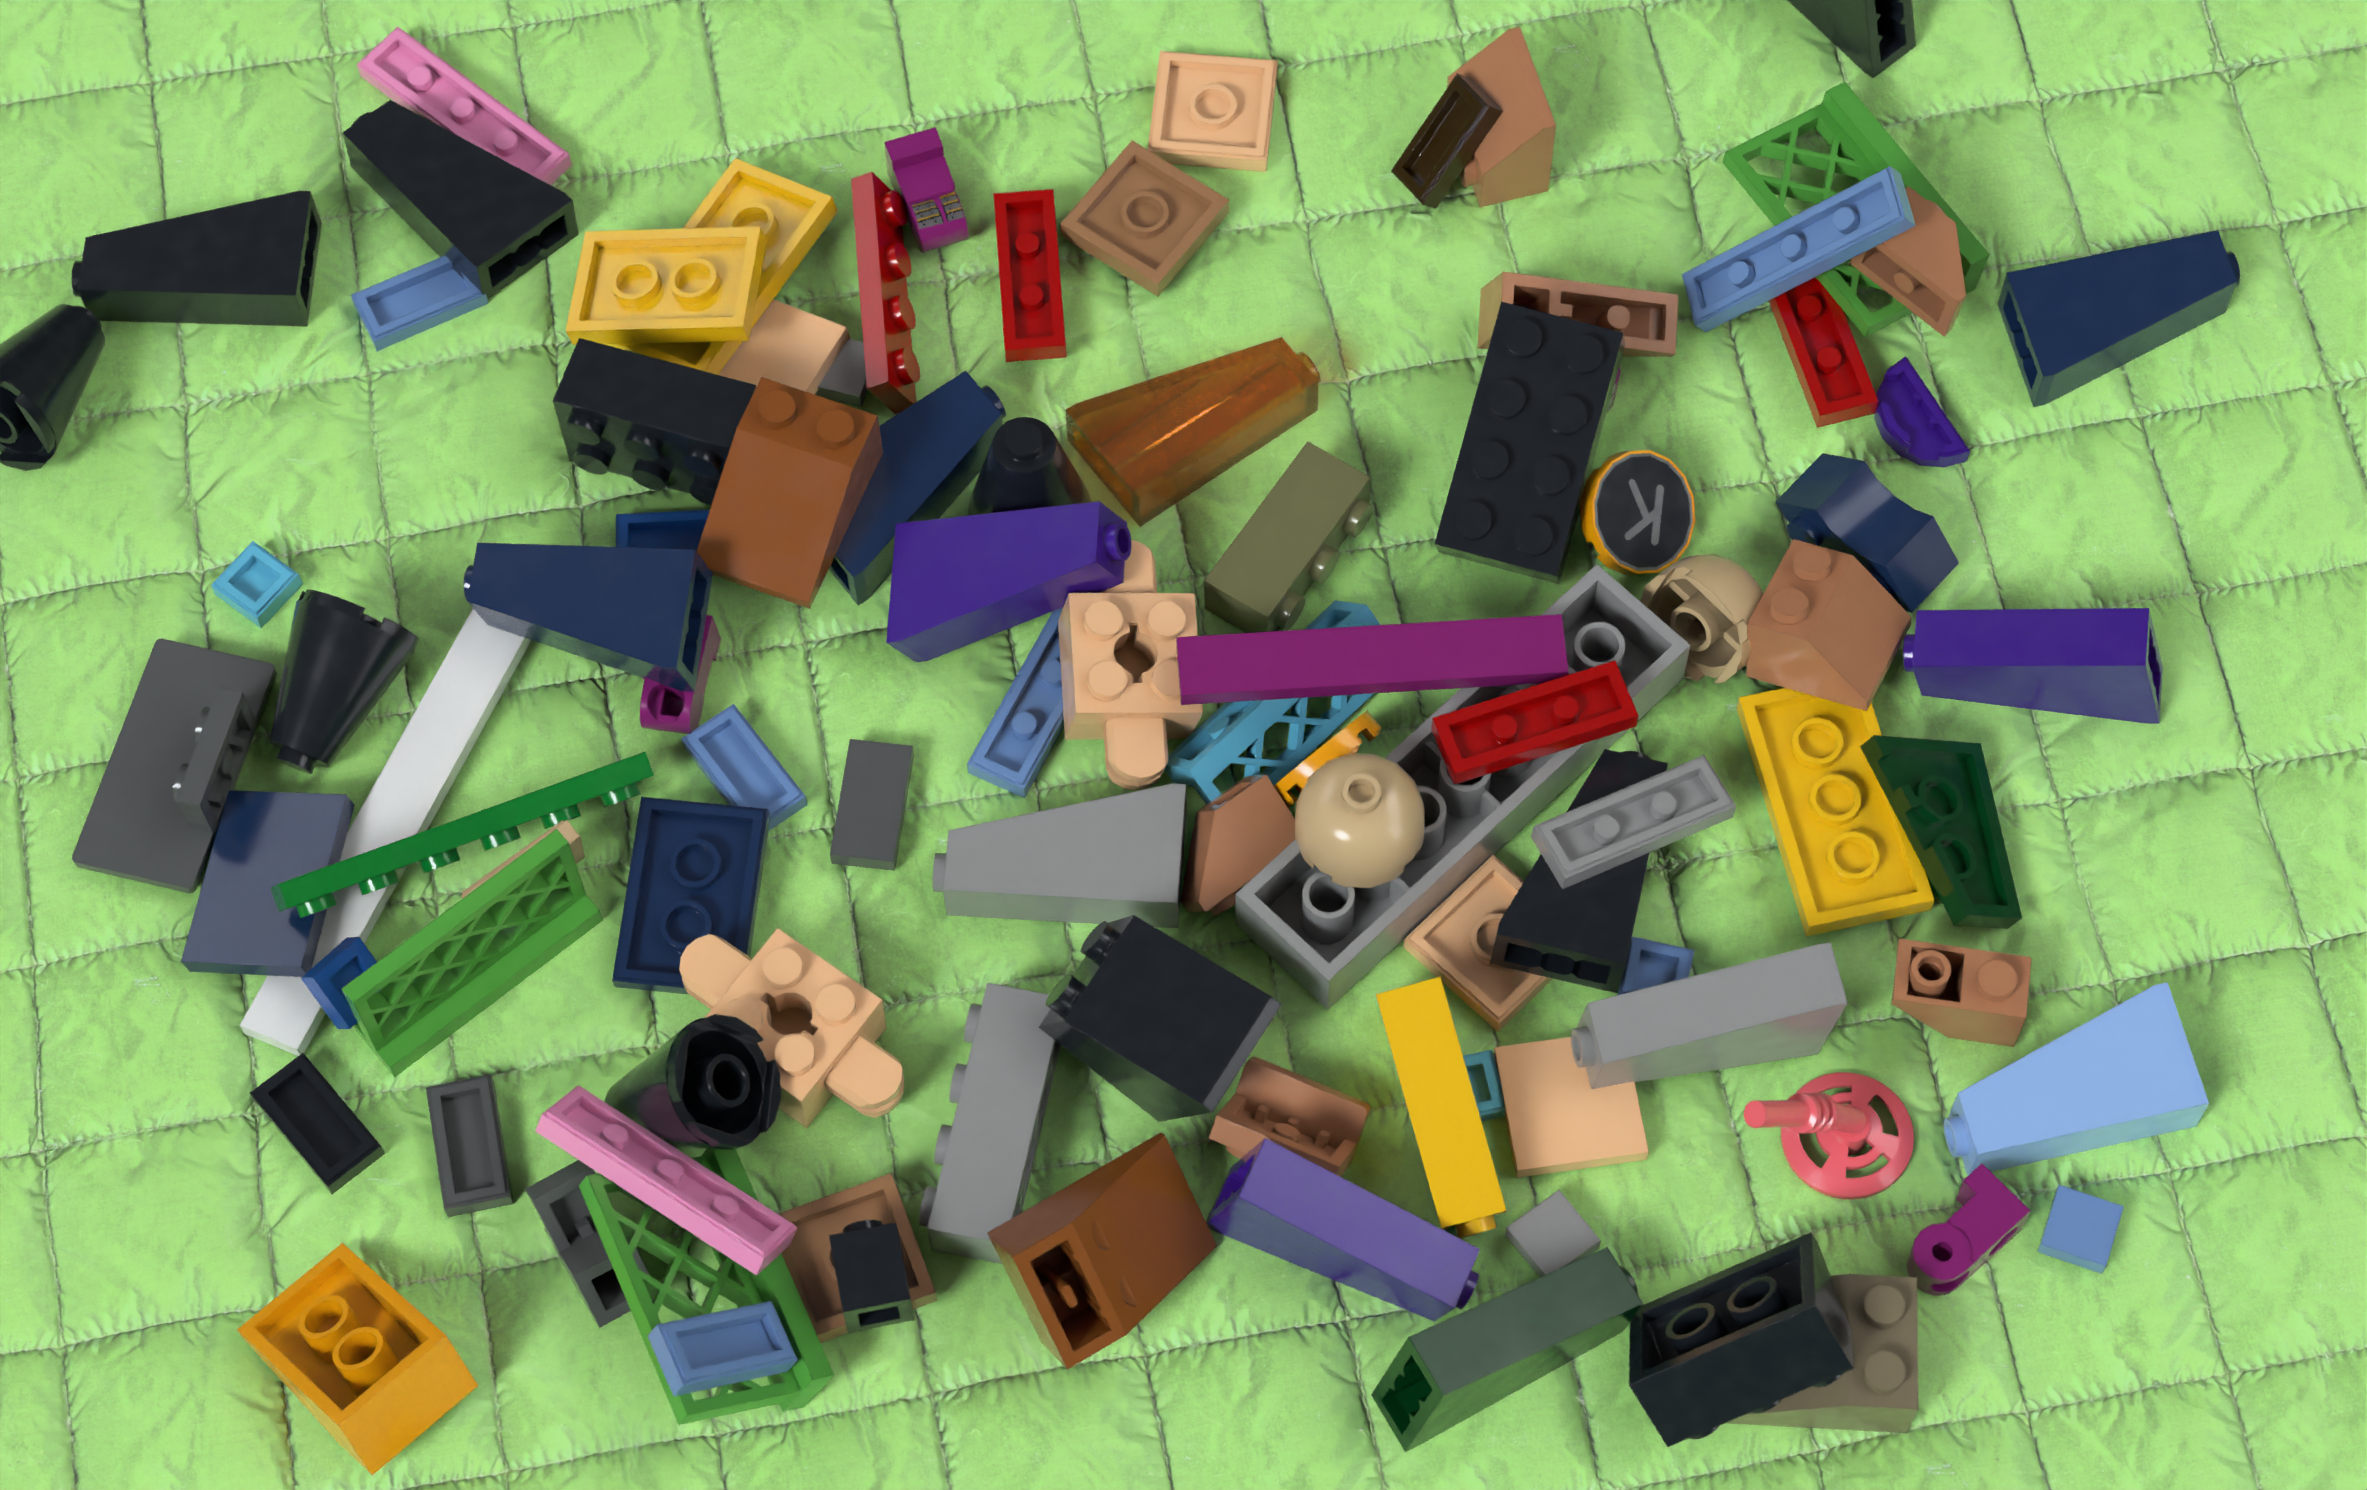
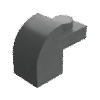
M577 1160L525 1188L561 1262L600 1328L631 1310L578 1186L587 1175L595 1174L592 1168ZM635 1248L632 1255L638 1269L649 1275Z

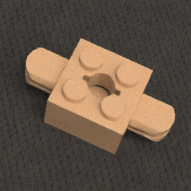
M1131 540V553L1129 558L1125 560L1124 583L1099 593H1068L1058 620L1065 740L1104 739L1106 770L1111 781L1124 789L1137 791L1149 788L1158 782L1168 763L1167 739H1186L1191 735L1203 714V704L1181 705L1176 637L1198 636L1195 593H1157L1156 566L1152 551L1139 541Z
M778 928L753 959L723 938L712 934L695 939L685 948L680 959L679 968L682 982L688 994L711 1009L705 1017L714 1014L737 1017L756 1029L764 1041L757 1044L767 1062L775 1060L780 1072V1110L808 1128L833 1095L846 1102L861 1114L872 1118L888 1114L898 1106L904 1094L905 1081L902 1065L899 1059L875 1043L887 1028L883 1000Z

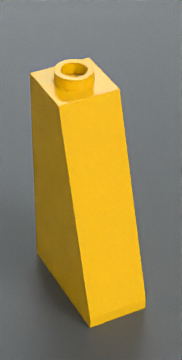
M1441 977L1376 994L1441 1229L1455 1227L1458 1238L1496 1229L1494 1216L1505 1213L1507 1210Z

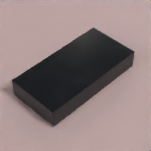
M304 1053L300 1054L250 1092L255 1103L331 1194H334L385 1154L379 1142Z

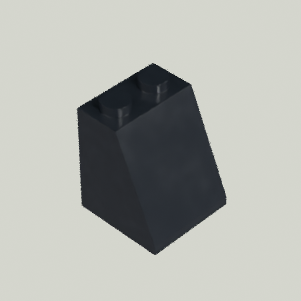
M1132 915L1111 922L1103 921L1089 934L1081 947V953L1086 957L1074 975L1068 974L1064 976L1050 992L1046 1000V1006L1050 1008V1011L1039 1028L1154 1119L1161 1122L1213 1113L1282 1004L1262 990L1137 916Z

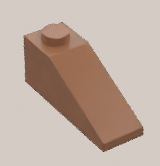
M1502 272L1481 288L1477 348H1489L1502 301L1623 332L1625 347L1622 356L1672 357L1676 354L1678 294Z

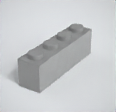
M987 983L982 1005L972 1003L966 1020L964 1041L972 1043L967 1065L956 1064L950 1087L949 1101L957 1103L953 1125L942 1124L935 1148L934 1162L935 1164H941L942 1170L937 1188L926 1187L920 1209L919 1225L927 1227L930 1246L933 1251L1002 1264L987 1232L1022 1213L1061 1048L1058 1042L1039 1028L1050 1011V1008L1046 1006L1049 994Z

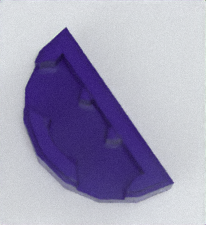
M1905 356L1887 370L1884 380L1876 393L1879 402L1874 414V420L1882 439L1899 456L1918 465L1945 468L1967 462L1970 450Z

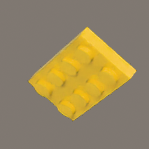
M735 158L683 228L761 226L767 242L752 322L753 328L838 210L832 196ZM743 341L605 345L718 375Z
M1788 688L1739 697L1736 709L1805 936L1930 911L1934 903V897L1926 872L1860 747L1873 735L1882 736L1872 702L1868 710L1865 711Z

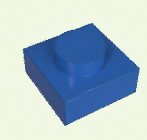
M347 937L301 977V980L337 1029H351L357 1023L342 988L377 963L360 937Z

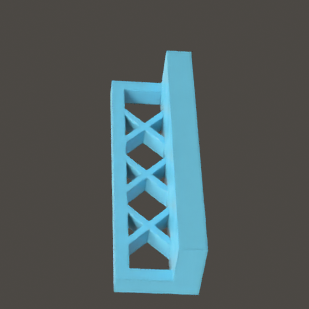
M1335 600L1305 629L1380 625V623L1367 605ZM1373 694L1332 696L1331 708L1320 718L1306 717L1308 697L1225 702L1168 755V763L1164 771L1173 783L1194 787L1206 805L1221 795L1212 781L1231 763L1245 764L1244 778L1253 775H1267L1272 784L1275 785ZM1291 708V715H1284ZM1275 722L1290 723L1287 749L1276 759L1262 758L1265 731ZM1305 724L1312 725L1304 732ZM1247 749V756H1239ZM1261 766H1268L1260 773Z

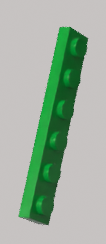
M642 752L287 880L270 889L279 912L296 906L300 918L338 905L334 896L336 891L358 884L363 896L399 883L395 870L420 862L423 873L461 860L457 847L481 840L484 851L521 838L517 826L541 818L544 829L557 825L562 820L569 821L580 817L581 814L577 804L600 796L605 808L638 796L641 793L636 782L652 777L654 773L646 752Z

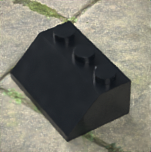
M1812 1232L1642 1305L1630 1321L1629 1386L1667 1447L1689 1438H1704L1724 1423L1750 1412L1762 1413L1768 1411L1783 1398L1812 1386H1827L1839 1379L1843 1373L1854 1369L1851 1329L1819 1244Z

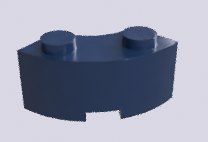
M1822 453L1775 501L1789 522L1786 529L1792 540L1795 539L1853 555L1907 612L1912 613L1959 564L1935 518L1915 510L1895 497L1875 477L1863 460Z

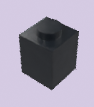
M862 1220L844 1227L843 1233L829 1235L841 1306L848 1333L915 1320L896 1222L883 1225L879 1220Z

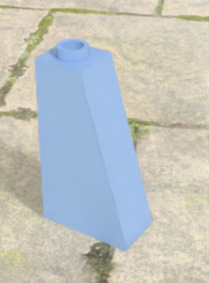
M2168 982L2148 988L1960 1091L1956 1096L1949 1118L1944 1119V1133L1951 1155L1953 1157H1962L1967 1176L1980 1164H1983L1990 1172L2196 1127L2209 1105V1101Z

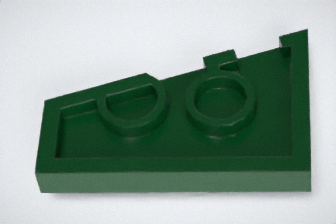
M1873 735L1860 747L1953 925L2008 929L2021 920L2022 915L1981 743Z

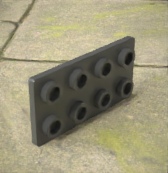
M158 639L155 642L73 852L72 860L78 868L185 893L196 891L215 841L229 790H234L275 681L277 672L272 663L167 639Z

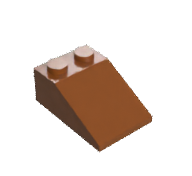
M761 377L736 428L697 548V553L713 573V576L810 609L883 454L878 416Z

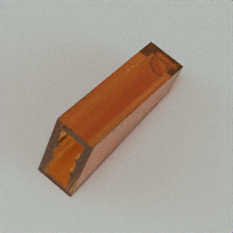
M1280 337L1075 403L1065 410L1067 440L1139 527H1141L1318 411V387L1321 379L1312 360L1303 352L1296 354L1284 339Z

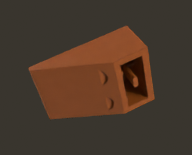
M1162 1132L987 1232L1041 1343L1067 1369L1126 1336L1217 1247L1174 1153Z

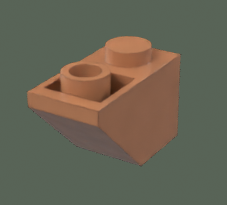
M1267 775L1246 776L1196 812L1180 899L1187 912H1207L1209 910L1215 916L1236 904V893L1241 887L1254 878L1295 840V818Z
M1899 938L1892 1005L1948 1038L2014 1047L2027 1016L2032 957Z

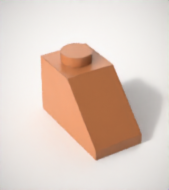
M1908 186L1905 190L1916 226L1851 258L1850 264L1945 337L1952 330L1966 297L1956 222L1945 215L1944 211L1936 203L1926 200Z

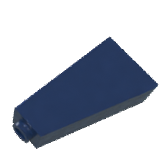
M2216 230L2007 272L1997 305L2033 407L2046 405L2224 314L2235 287L2239 286L2240 270L2236 256L2232 251L2226 252L2219 231Z
M964 371L879 426L883 454L829 567L831 573L858 606L868 600L892 573L896 523L939 519L980 473L997 430L1003 425L1002 418L1006 416V411L1001 400L988 385L980 388L967 371Z
M477 543L474 564L469 565L465 571L464 594L467 602L487 625L642 678H648L680 691L695 692L713 573L695 549Z

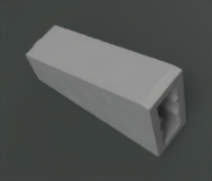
M1171 784L949 830L947 852L935 853L933 892H943L946 915L1100 924L1103 921L1111 922L1135 915L1155 928L1178 929L1187 816L1186 785Z
M1831 942L1587 1003L1577 1027L1573 1028L1571 1032V1047L1575 1063L1579 1068L1586 1067L1591 1089L1633 1081L1641 1082L1818 1055L1848 1004Z

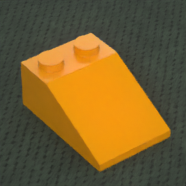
M343 1243L237 1329L242 1338L329 1434L371 1475H374L478 1387V1384L448 1337Z

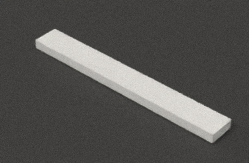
M472 609L352 823L346 836L340 861L428 830L532 640L487 625L479 614ZM407 866L395 870L399 880ZM398 883L363 896L358 884L334 892L338 905L327 908L312 968L347 937H360L365 944ZM267 975L240 1027L243 1033L299 1056L305 1053L326 1013L301 980V977Z

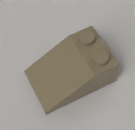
M1861 1274L1832 1275L1831 1279L1851 1329L1854 1369L1843 1373L1839 1379L1827 1386L1809 1387L1781 1399L1776 1406L1762 1413L1750 1412L1727 1423L1907 1433L1918 1411L1917 1277Z

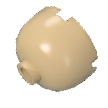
M1716 554L1688 556L1670 565L1645 585L1640 602L1690 644L1684 677L1699 681L1702 677L1708 676L1717 678L1714 684L1724 683L1747 665L1751 652L1749 638L1747 639V623L1763 595L1759 584L1747 570L1733 560Z
M1349 753L1328 760L1309 776L1296 802L1295 839L1303 859L1312 868L1315 865L1321 872L1330 875L1332 882L1343 887L1371 888L1395 880L1405 871V865L1414 858L1416 852L1418 854L1424 839V804L1415 781L1397 763L1376 754Z

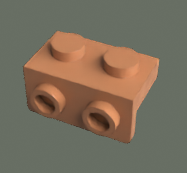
M1251 1057L1245 1063L1236 1093L1216 1115L1209 1139L1225 1145L1229 1153L1241 1159L1266 1138L1341 1177L1354 1159L1370 1113V1105L1258 1057Z

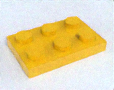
M761 226L585 231L565 330L572 345H576L579 338L600 344L749 341L767 242Z

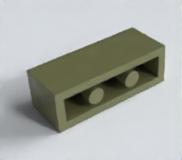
M1307 441L1205 578V609L1245 633L1279 631L1280 628L1288 631L1299 618L1306 602L1303 596L1314 581L1320 584L1324 583L1334 570L1340 556L1338 549L1348 535L1354 538L1357 537L1367 525L1374 506L1369 503L1371 477Z

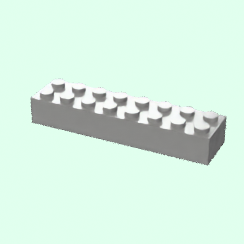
M1597 564L1542 614H1562L1568 675L1614 660L1616 661L1638 712V721L1684 679L1690 644ZM1538 684L1461 688L1385 757V759L1397 763L1415 781L1425 808L1423 844L1418 854L1416 852L1414 858L1405 865V871L1395 880L1371 888L1343 887L1332 882L1331 876L1321 872L1315 865L1312 868L1303 859L1295 839L1236 893V925L1328 1010L1403 941L1481 865L1505 846L1601 756L1604 749L1608 750L1628 730L1454 785L1431 730L1432 718Z

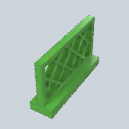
M1846 82L1827 90L1822 104L1725 152L1722 163L1774 226L1792 217L1784 207L1786 197L1818 204L1839 193L1831 190L1834 173L1856 177L1861 182L1891 166L1901 173L1905 188L1909 186L1926 200L1936 203L1944 211L1945 215L1956 222L1966 294L1976 289L1990 254ZM1815 128L1830 146L1829 155L1795 147L1797 137ZM1758 156L1784 161L1781 179L1757 174L1748 161ZM1792 163L1826 171L1823 188L1789 181ZM1840 264L1816 276L1864 337L1913 313L1892 296L1890 304L1871 313L1856 295L1858 285L1883 289L1854 266Z
M555 829L342 988L357 1020V1023L354 1025L356 1032L394 1077L603 921L600 910L585 893L569 842L558 829Z
M706 1149L700 1157L692 1158L758 1201L736 1149ZM600 1173L587 1175L578 1185L678 1425L775 1404L780 1405L782 1412L803 1408L834 1377L833 1370L782 1254L756 1276L712 1247L720 1265L716 1271L686 1253L695 1235L684 1229L679 1243L675 1247L646 1230V1224L653 1211L675 1225L681 1226ZM620 1191L643 1205L636 1223L613 1210L607 1193ZM636 1246L668 1264L661 1282L638 1269L632 1255ZM678 1270L709 1288L702 1306L670 1288ZM719 1294L735 1303L738 1308L772 1301L798 1359L788 1372L767 1376L771 1385L762 1387L751 1380L717 1387L714 1396L694 1401L691 1393L673 1397L648 1339L649 1333L657 1324H661L658 1312L662 1305L686 1319L712 1313L711 1311Z

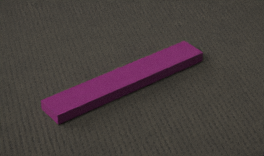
M1562 614L1176 637L1181 705L1539 684L1566 676L1569 673Z

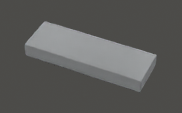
M1703 755L1537 824L1533 827L1531 838L1559 885L1564 889L1733 818L1736 805L1707 758Z

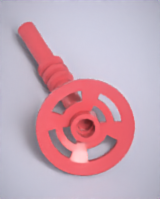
M1849 1072L1826 1074L1805 1084L1794 1095L1790 1096L1788 1100L1751 1101L1744 1109L1745 1122L1752 1128L1781 1127V1145L1791 1169L1809 1187L1833 1198L1862 1199L1883 1192L1900 1178L1912 1155L1914 1131L1906 1107L1891 1089L1865 1075ZM1834 1088H1851V1093H1837L1831 1096L1823 1093ZM1875 1097L1892 1114L1897 1127V1136L1883 1133L1880 1117L1869 1105ZM1799 1133L1816 1134L1819 1146L1829 1156L1822 1168H1819L1806 1154L1801 1144ZM1866 1143L1872 1147L1869 1152L1861 1156L1848 1157L1859 1153ZM1881 1155L1889 1161L1883 1168L1871 1175L1860 1178H1846V1170L1865 1168L1878 1160Z

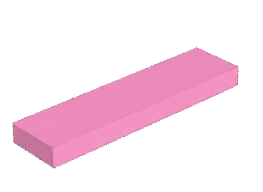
M399 27L394 29L357 64L360 76L395 103L549 185H552L572 165L568 152Z
M576 1086L542 1113L535 1132L756 1276L791 1245L798 1227L581 1086Z

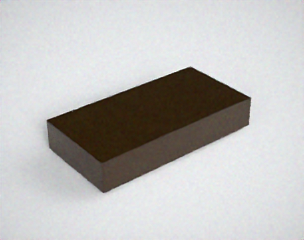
M1457 73L1391 172L1422 205L1436 209L1503 111L1471 78Z

